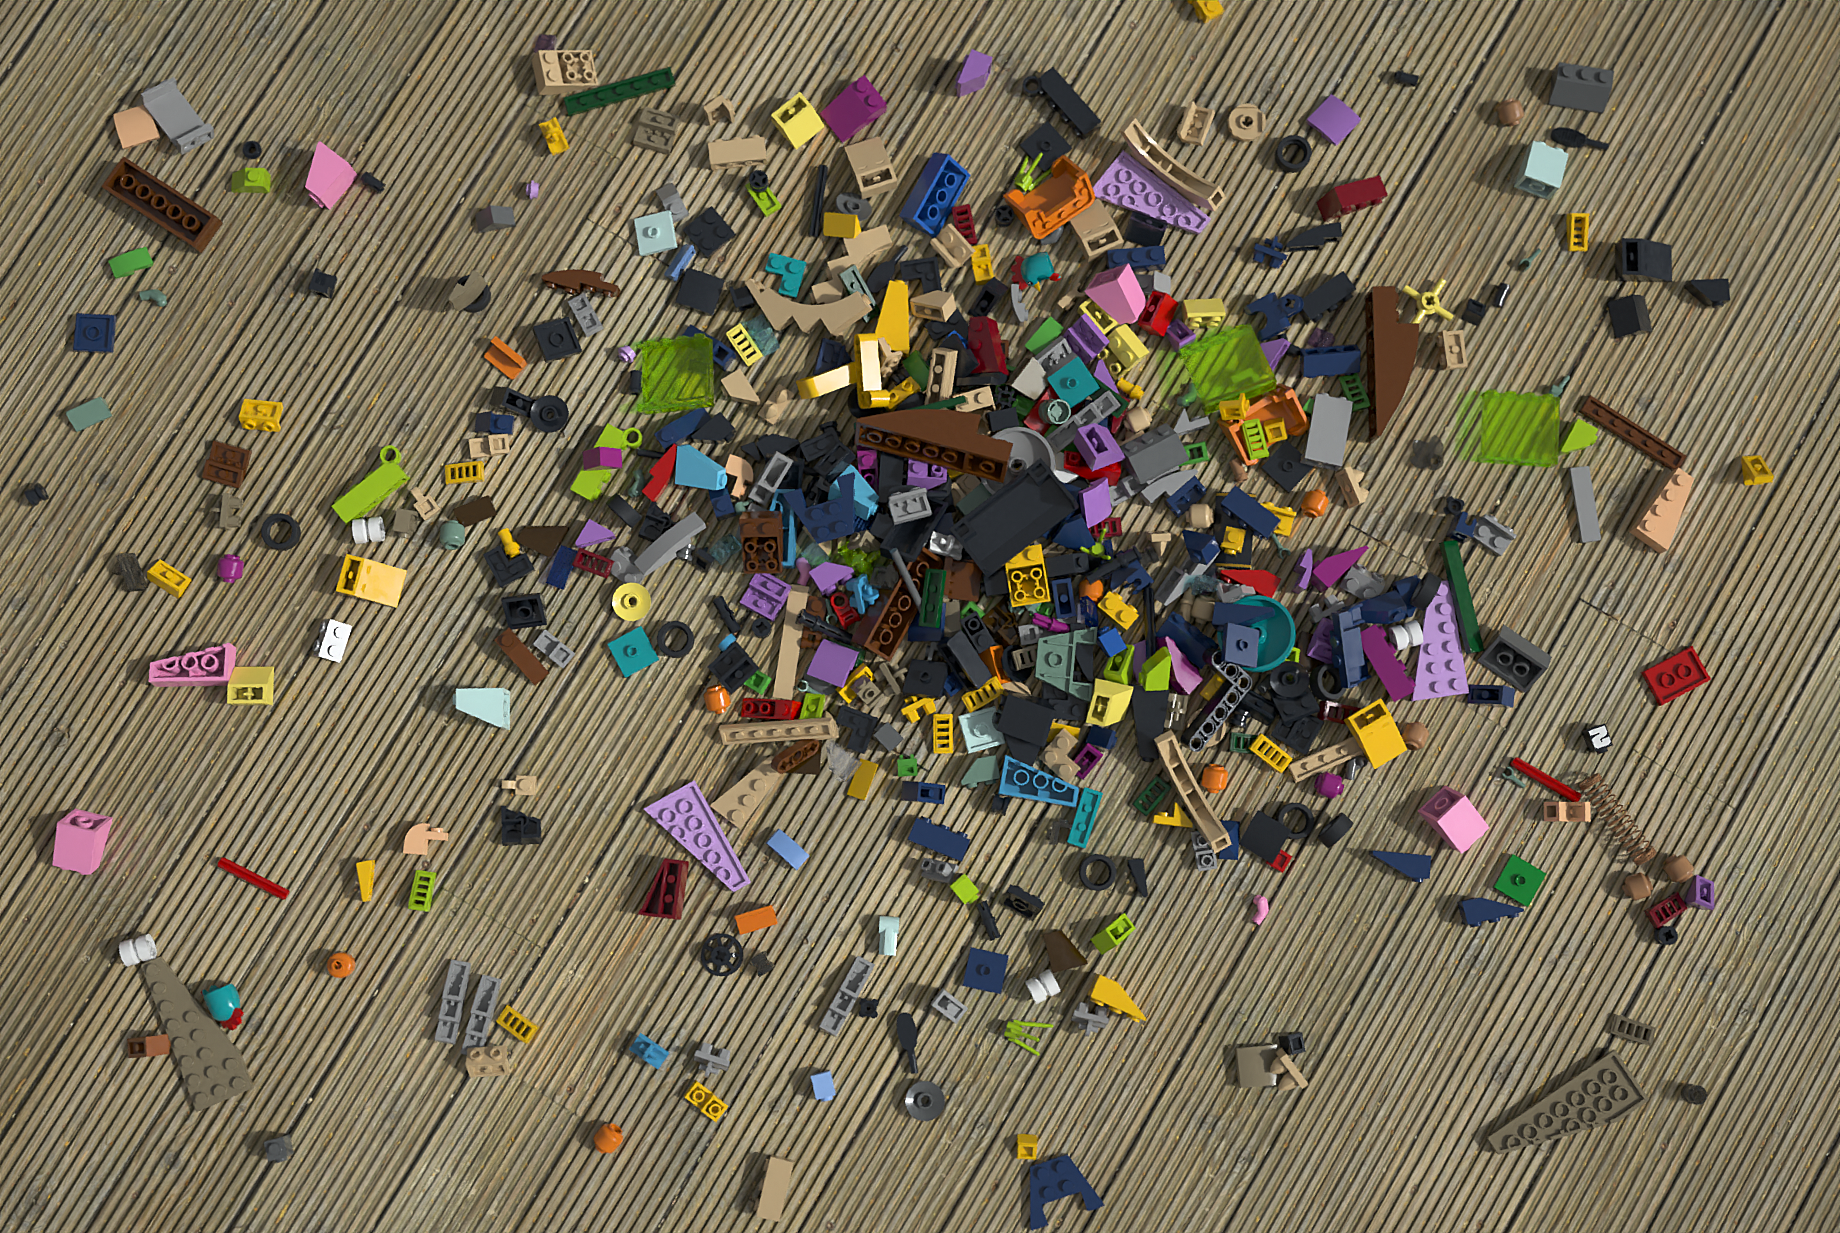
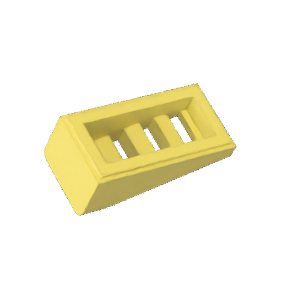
M741 323L725 334L748 367L763 357V354ZM738 333H742L740 336L733 339V337L736 336ZM746 338L744 343L739 346L737 345V343ZM748 345H751L749 349H747L745 352H742V349H744ZM751 352H756V354H754L750 358H746V356Z

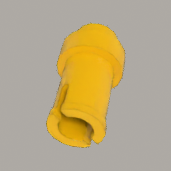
M1123 377L1120 378L1116 385V388L1128 394L1132 400L1137 399L1140 401L1145 393L1141 390L1142 387L1133 385Z
M509 528L499 531L498 536L505 547V553L510 555L511 558L520 554V546L514 541Z

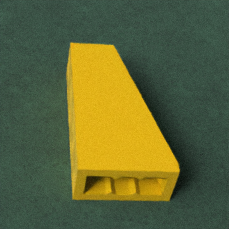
M901 280L889 281L875 334L877 339L885 338L887 344L891 347L892 353L901 351L903 358L909 356L908 285H905V282Z

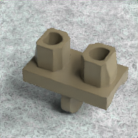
M223 493L222 502L216 501V508H210L209 512L215 514L214 520L220 521V528L231 530V528L241 526V517L233 516V509H242L243 500L229 493Z
M888 661L883 662L873 675L878 682L885 678L888 680L889 685L883 688L887 697L902 694L903 683L906 681L904 673L908 670L906 667L900 669L897 664L892 667Z
M1169 693L1164 728L1183 731L1188 696Z

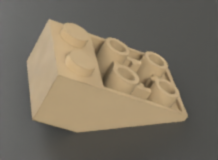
M538 50L532 59L539 95H558L598 86L591 50Z
M880 136L844 147L862 199L897 188V178Z
M1099 198L1095 199L1090 207L1068 221L1087 263L1105 256L1107 250L1121 249L1124 241L1120 232Z
M989 385L973 387L951 395V398L964 395L968 398L969 402L967 405L955 407L954 411L981 415L978 434L992 437L1001 431L990 432L986 413L996 411Z

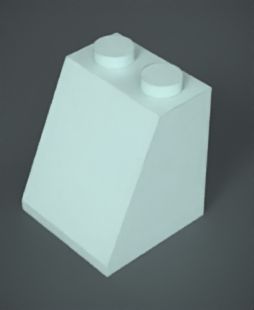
M1533 141L1527 148L1514 187L1549 200L1561 186L1568 153H1565L1560 148L1549 147L1542 141Z
M504 688L456 689V694H453V705H456V709L505 730H510V691Z

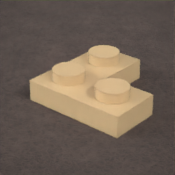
M1064 728L1038 758L1062 780L1069 783L1081 768L1067 756L1078 740Z

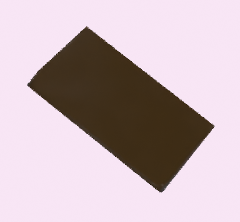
M489 495L453 509L459 524L465 528L498 515Z

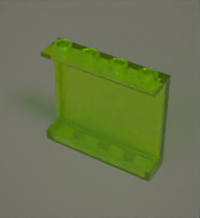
M1250 323L1238 325L1233 330L1222 331L1214 337L1203 338L1198 343L1193 345L1187 344L1179 349V359L1183 360L1203 404L1202 410L1205 415L1220 410V401L1239 400L1240 393H1244L1247 400L1276 389L1277 380Z
M697 333L694 334V337L678 336L677 339L673 340L662 338L658 342L646 340L643 341V344H636V348L642 350L643 403L637 404V412L651 415L714 407L713 339L706 337L705 334Z
M1486 390V392L1480 395V399H1483L1481 452L1477 455V462L1553 468L1558 464L1560 397H1554V394L1536 396L1532 392H1526L1523 395L1516 394L1515 391L1498 393L1497 390Z

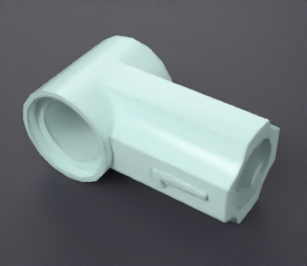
M880 916V955H896L899 917Z

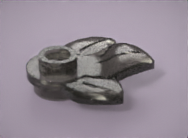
M1436 435L1428 443L1421 440L1413 441L1412 448L1415 456L1410 459V462L1415 467L1420 469L1427 467L1430 470H1438L1443 466L1444 458L1441 454L1444 447ZM1431 458L1436 459L1437 463L1432 464Z

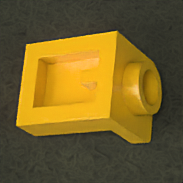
M1240 393L1239 400L1220 401L1219 409L1222 420L1245 419L1246 412L1250 409L1249 400H1246L1244 393Z
M1226 527L1224 540L1221 543L1222 550H1225L1224 553L1230 555L1241 553L1246 530Z

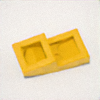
M988 244L972 246L975 250L971 256L976 286L984 285L994 277Z

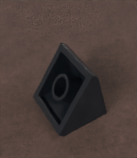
M1631 294L1607 303L1615 339L1653 332L1645 296Z
M541 593L501 598L508 628L514 630L547 625L545 599Z

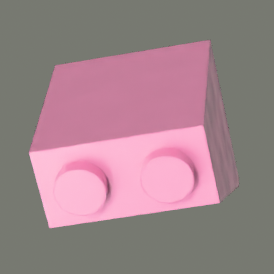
M319 141L305 187L310 192L308 196L319 207L325 206L330 210L358 175L348 162Z
M1129 263L1096 274L1085 290V293L1120 325L1124 323L1131 324L1137 321L1147 304V300Z
M1446 785L1418 810L1419 814L1444 841L1461 854L1467 851L1490 828L1464 794Z
M76 808L57 823L52 865L63 870L77 871L83 875L92 874L100 865L113 818Z

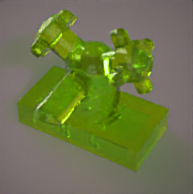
M850 540L838 549L847 565L853 568L857 578L861 574H867L868 581L874 579L878 570L872 573L871 570L874 567L871 563L880 557V549L867 556L860 548L849 550L847 545Z

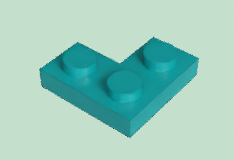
M770 252L765 272L782 276L778 294L797 299L807 263Z

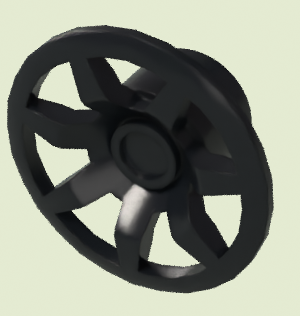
M729 934L713 935L704 943L701 950V960L708 972L716 976L733 974L739 969L743 961L742 945L735 937ZM720 937H727L732 941L727 946H724ZM717 938L718 946L716 948L707 946L713 939ZM734 942L737 944L740 953H732L730 951ZM706 949L712 952L711 958L707 961L705 960ZM740 957L738 964L734 968L730 962L731 958ZM711 962L716 964L717 972L712 970L707 964ZM723 965H727L731 969L729 972L720 973Z

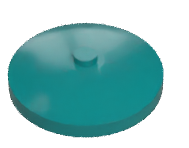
M1248 596L1234 602L1233 604L1273 607L1275 611L1274 617L1246 626L1259 630L1257 668L1239 667L1244 671L1263 672L1280 665L1291 653L1296 638L1295 624L1289 611L1280 602L1266 596ZM1217 631L1218 643L1222 651L1223 633Z

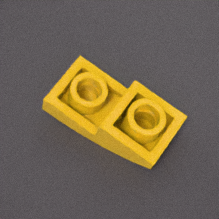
M697 1080L694 1081L684 1094L687 1100L715 1122L728 1108L726 1103Z

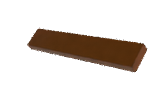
M1591 395L1587 397L1578 411L1672 471L1680 468L1686 458V455Z

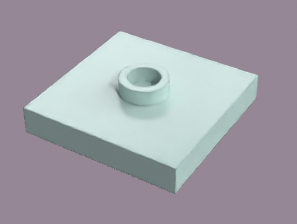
M668 210L634 219L641 256L677 248L671 211Z
M995 706L958 716L968 754L1005 744L1003 733L997 731L992 723V716L994 712H997Z

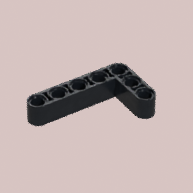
M1207 648L1202 658L1205 664L1224 682L1181 736V745L1193 752H1199L1205 747L1252 686L1251 677L1238 665L1222 662V651L1215 648Z

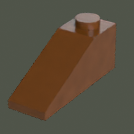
M511 628L505 630L494 640L535 686L550 674Z

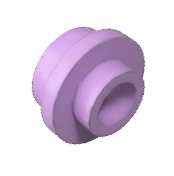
M533 180L526 187V195H529V199L538 197L539 183H534Z
M625 345L618 348V356L623 362L632 363L634 361L633 358L636 355L629 346Z

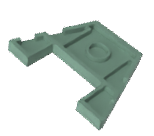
M1098 627L1039 638L1037 641L1034 678L1085 702H1091L1093 684L1073 682L1076 643L1095 646Z

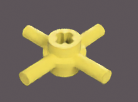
M1440 278L1431 292H1424L1422 294L1408 285L1404 287L1402 291L1417 300L1416 305L1419 310L1411 323H1420L1425 314L1429 315L1434 312L1447 321H1451L1454 315L1439 306V299L1437 297L1446 283L1444 279Z

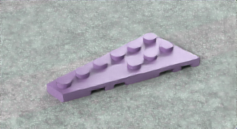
M1125 151L1121 152L1093 186L1095 198L1197 235L1211 221L1210 217Z
M1448 580L1441 581L1439 590L1425 610L1422 624L1423 644L1419 645L1416 676L1414 678L1416 686L1414 687L1415 691L1411 697V702L1469 693L1453 599Z
M695 780L644 808L648 814L733 892L751 883Z

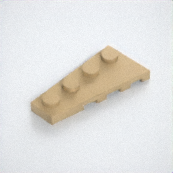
M772 755L769 756L713 802L710 807L741 829L781 775L771 768V761L774 757Z

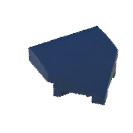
M822 338L812 375H818L854 362L846 351V346H842L839 342Z
M1081 513L1059 522L1060 525L1055 535L1053 534L1051 538L1052 542L1075 551H1081V546L1087 549L1096 545Z

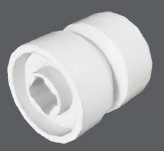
M371 517L368 522L366 519H354L352 521V533L355 543L363 544L368 542L369 539L372 542L384 541L385 528L382 517Z
M1416 620L1404 623V627L1396 625L1388 630L1390 641L1396 651L1406 649L1408 645L1413 647L1423 644L1422 630Z
M150 934L139 936L136 940L129 939L119 944L120 956L126 966L138 964L140 960L147 961L156 958V946Z
M1050 969L1040 973L1039 978L1033 977L1025 981L1036 1004L1046 1000L1047 995L1052 997L1061 992Z

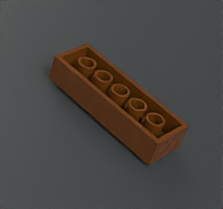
M124 156L101 186L110 195L201 254L223 224L217 216Z
M923 547L915 562H904L921 599L923 597L926 568L940 570L944 563L941 558ZM895 561L878 590L879 597L874 600V604L869 606L851 641L871 654L888 662L893 658L918 611Z

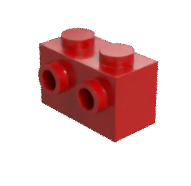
M1152 291L1137 324L1149 335L1164 337L1179 303L1165 292Z

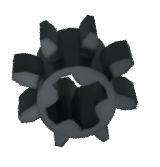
M1008 386L1005 387V390H1001L998 387L999 393L993 394L998 399L994 404L1000 402L1001 409L1004 408V405H1008L1011 408V400L1016 401L1015 398H1012V394L1015 391L1009 392ZM1004 392L1010 395L1008 402L1000 401L1001 393Z

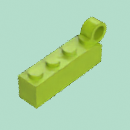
M607 423L594 448L600 446L617 448L625 451L628 447L634 449L642 444L643 436L637 428H628L623 432ZM630 433H637L639 439L635 443L627 442L628 435ZM583 465L570 490L574 494L593 503L594 500L599 499L603 484H607L610 480L612 469L584 471Z
M388 445L382 448L380 458L383 462L380 463V467L376 471L369 472L361 483L354 484L345 496L341 495L334 501L335 504L332 505V508L348 526L351 527L354 519H361L410 479L398 465L402 455L396 447ZM395 451V459L386 461L385 456L387 452Z

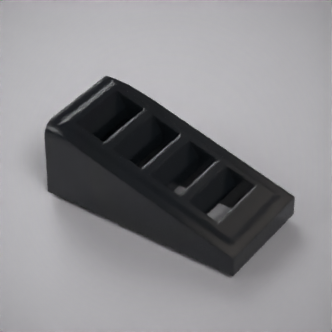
M1142 858L1126 860L1140 896L1146 898L1148 891L1144 860Z

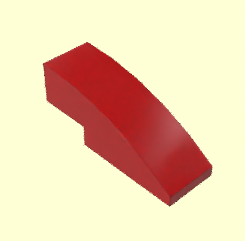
M673 444L649 471L654 478L642 492L653 502L657 501L663 494L676 468L677 444Z

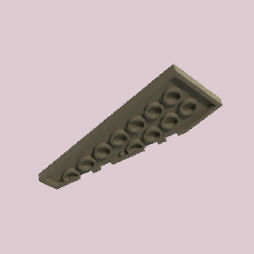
M158 957L141 964L196 1112L254 1088L241 1051L215 1023L216 1021L198 999H195L189 992L188 987L176 976L177 974L162 957Z
M1613 1049L1486 1136V1139L1495 1152L1500 1155L1529 1145H1536L1591 1128H1598L1609 1123H1616L1649 1101V1098L1617 1051Z

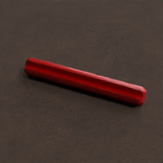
M1518 757L1512 759L1510 765L1572 802L1580 800L1581 794Z
M221 857L217 864L219 868L282 900H286L290 893L288 889L225 857Z

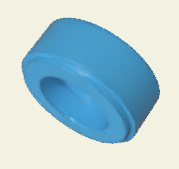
M733 634L728 635L718 645V648L724 652L736 641V638Z

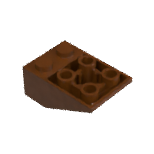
M781 511L743 512L739 518L744 574L782 573L783 525Z

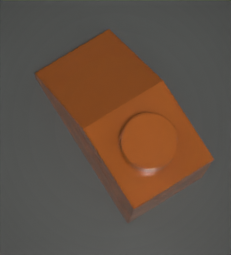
M168 1034L127 1038L128 1058L169 1054L171 1043Z

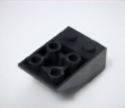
M1621 238L1615 244V281L1672 282L1671 245L1641 238Z

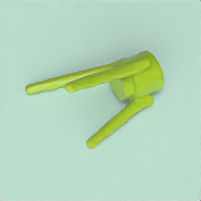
M1039 153L1025 173L1024 169L1029 160V156H1026L1018 175L1014 179V185L1020 191L1025 193L1029 190L1031 192L1034 186L1052 173L1050 168L1033 183L1031 182L1033 178L1030 174L1042 157V153Z
M1102 529L1098 541L1095 542L1096 545L1089 549L1081 546L1080 550L1087 553V555L1102 558L1101 560H1110V556L1104 555V546L1101 544L1106 529Z
M1015 1019L1014 1022L1008 1021L1004 1036L1009 1037V1041L1039 1056V1052L1018 1040L1022 1036L1038 1042L1039 1038L1022 1032L1023 1027L1020 1026L1053 1028V1024L1024 1022Z

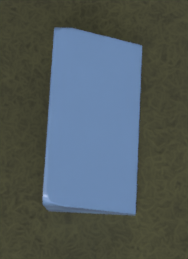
M690 244L682 246L664 273L667 278L674 282L678 280L696 253L694 246Z

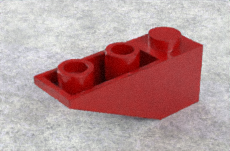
M1064 451L1065 469L1092 482L1107 477L1108 485H1117L1121 474V461L1091 471L1081 453Z
M1221 570L1218 573L1221 580L1227 584L1232 582L1235 585L1250 586L1254 588L1255 596L1270 598L1273 597L1281 581V578L1266 570Z
M743 698L741 717L776 721L799 720L803 703L793 700Z

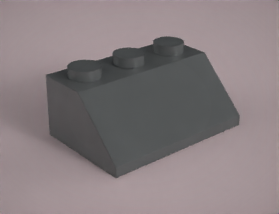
M1559 62L1552 70L1548 105L1603 114L1612 90L1614 71Z
M1167 423L1119 446L1125 455V459L1121 460V465L1140 485L1189 460L1177 433Z
M1503 624L1492 637L1477 661L1526 693L1548 669L1552 656Z

